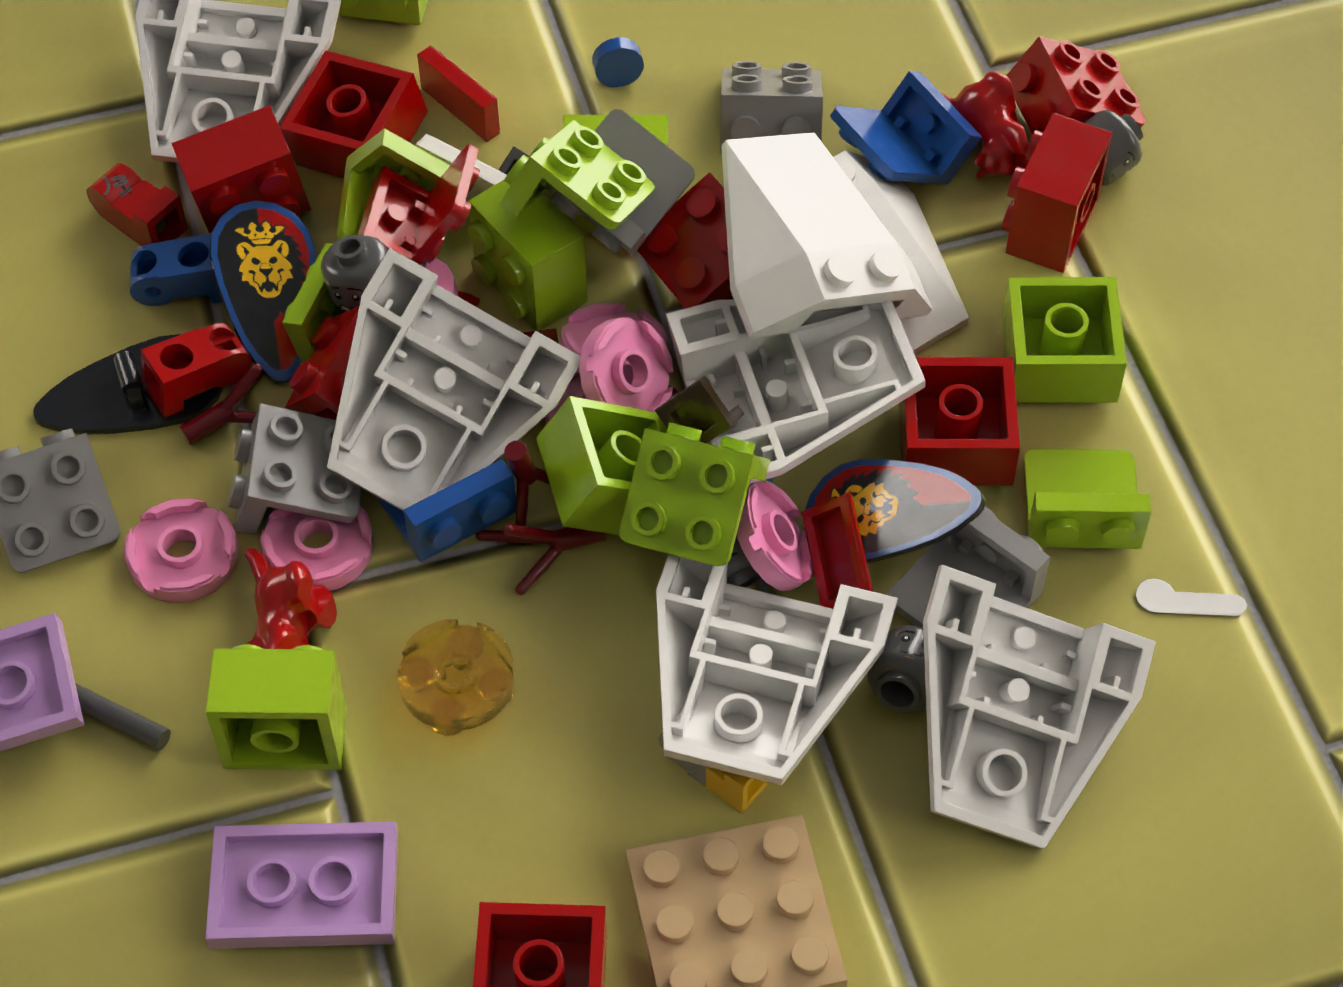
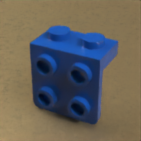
M908 71L882 110L836 106L830 114L831 119L840 128L839 135L851 146L858 148L870 161L869 168L879 178L887 182L907 181L918 184H948L982 138L921 72Z
M503 459L413 504L403 511L375 496L420 562L516 512L514 474Z

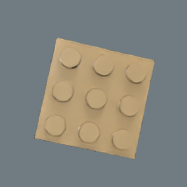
M803 814L626 850V862L655 987H847L846 972Z

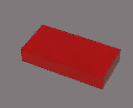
M430 45L417 54L421 89L486 142L500 133L498 101L493 94L435 47Z

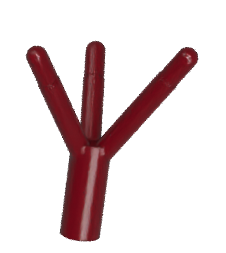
M254 364L223 401L179 426L190 445L229 422L253 423L256 412L233 411L232 409L264 375L260 364Z
M512 441L505 447L504 454L509 463L508 467L517 480L515 525L526 526L529 485L533 484L536 480L549 485L550 483L546 470L535 467L526 445L521 441Z
M506 524L503 530H481L476 533V538L479 541L549 544L550 548L516 586V593L523 595L563 551L606 541L607 535L603 532L570 527L552 531Z

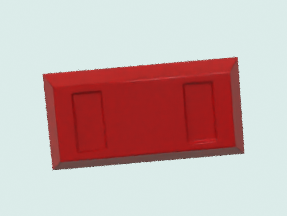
M848 492L802 511L801 515L820 605L833 609L841 584L873 592L852 494Z

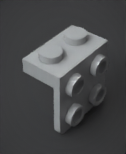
M739 61L733 63L732 68L722 69L720 154H722L721 145L725 140L815 133L819 140H822L823 89L820 71L812 70L810 64L802 62L784 63L782 69H765L758 62Z
M614 109L605 117L595 132L612 151L624 160L637 164L644 171L646 177L655 186L651 195L617 229L609 230L548 182L546 183L549 190L553 192L549 201L573 220L578 214L582 215L595 226L591 234L615 254L620 248H623L633 256L692 183L695 171L687 161L627 113L620 109Z
M260 403L250 430L240 429L235 447L234 460L243 462L241 475L234 474L228 496V507L236 508L235 531L256 535L267 507L345 523L355 520L360 508L362 488L327 469L336 424L335 419Z
M67 429L41 438L43 447L21 454L19 446L0 451V536L14 570L26 572L112 543L119 538L120 527L87 433L75 436L73 429Z
M985 506L982 513L963 529L940 542L934 543L889 589L888 596L898 598L896 612L917 627L923 628V620L938 566L943 564L995 583L996 588L993 596L1029 608L1043 593L1050 556L1044 553L1040 545L1032 538L1024 535L1020 536L1000 522L996 515Z

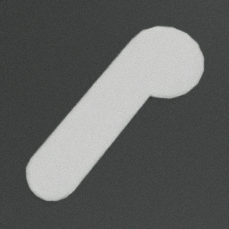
M1155 578L1143 581L1136 591L1138 603L1144 609L1155 613L1240 616L1247 608L1246 601L1239 595L1175 592L1170 584Z

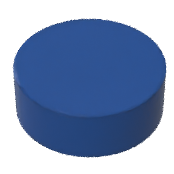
M618 37L606 40L596 48L592 56V64L597 79L608 87H621L633 83L639 78L644 68V61L638 45L628 38Z

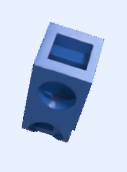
M212 233L147 244L133 251L130 265L131 297L135 301L148 306L165 305L176 298L179 300L209 295L213 304L221 303L222 300L216 287L209 258L210 236Z

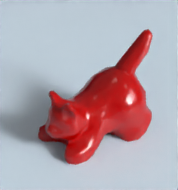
M988 72L979 82L965 86L955 98L941 93L982 136L978 142V145L982 148L981 153L974 158L975 165L980 166L976 173L977 179H981L986 175H1013L1017 166L1026 168L1029 161L1025 157L1029 144L1024 127L1017 120L1015 98L1010 78L1003 73Z
M248 548L245 551V556L256 580L254 600L258 615L253 639L247 644L256 645L263 649H293L297 646L309 645L308 636L313 629H330L337 616L333 595L324 585H313L312 575L302 562L296 560L283 567H269L266 557L256 548Z

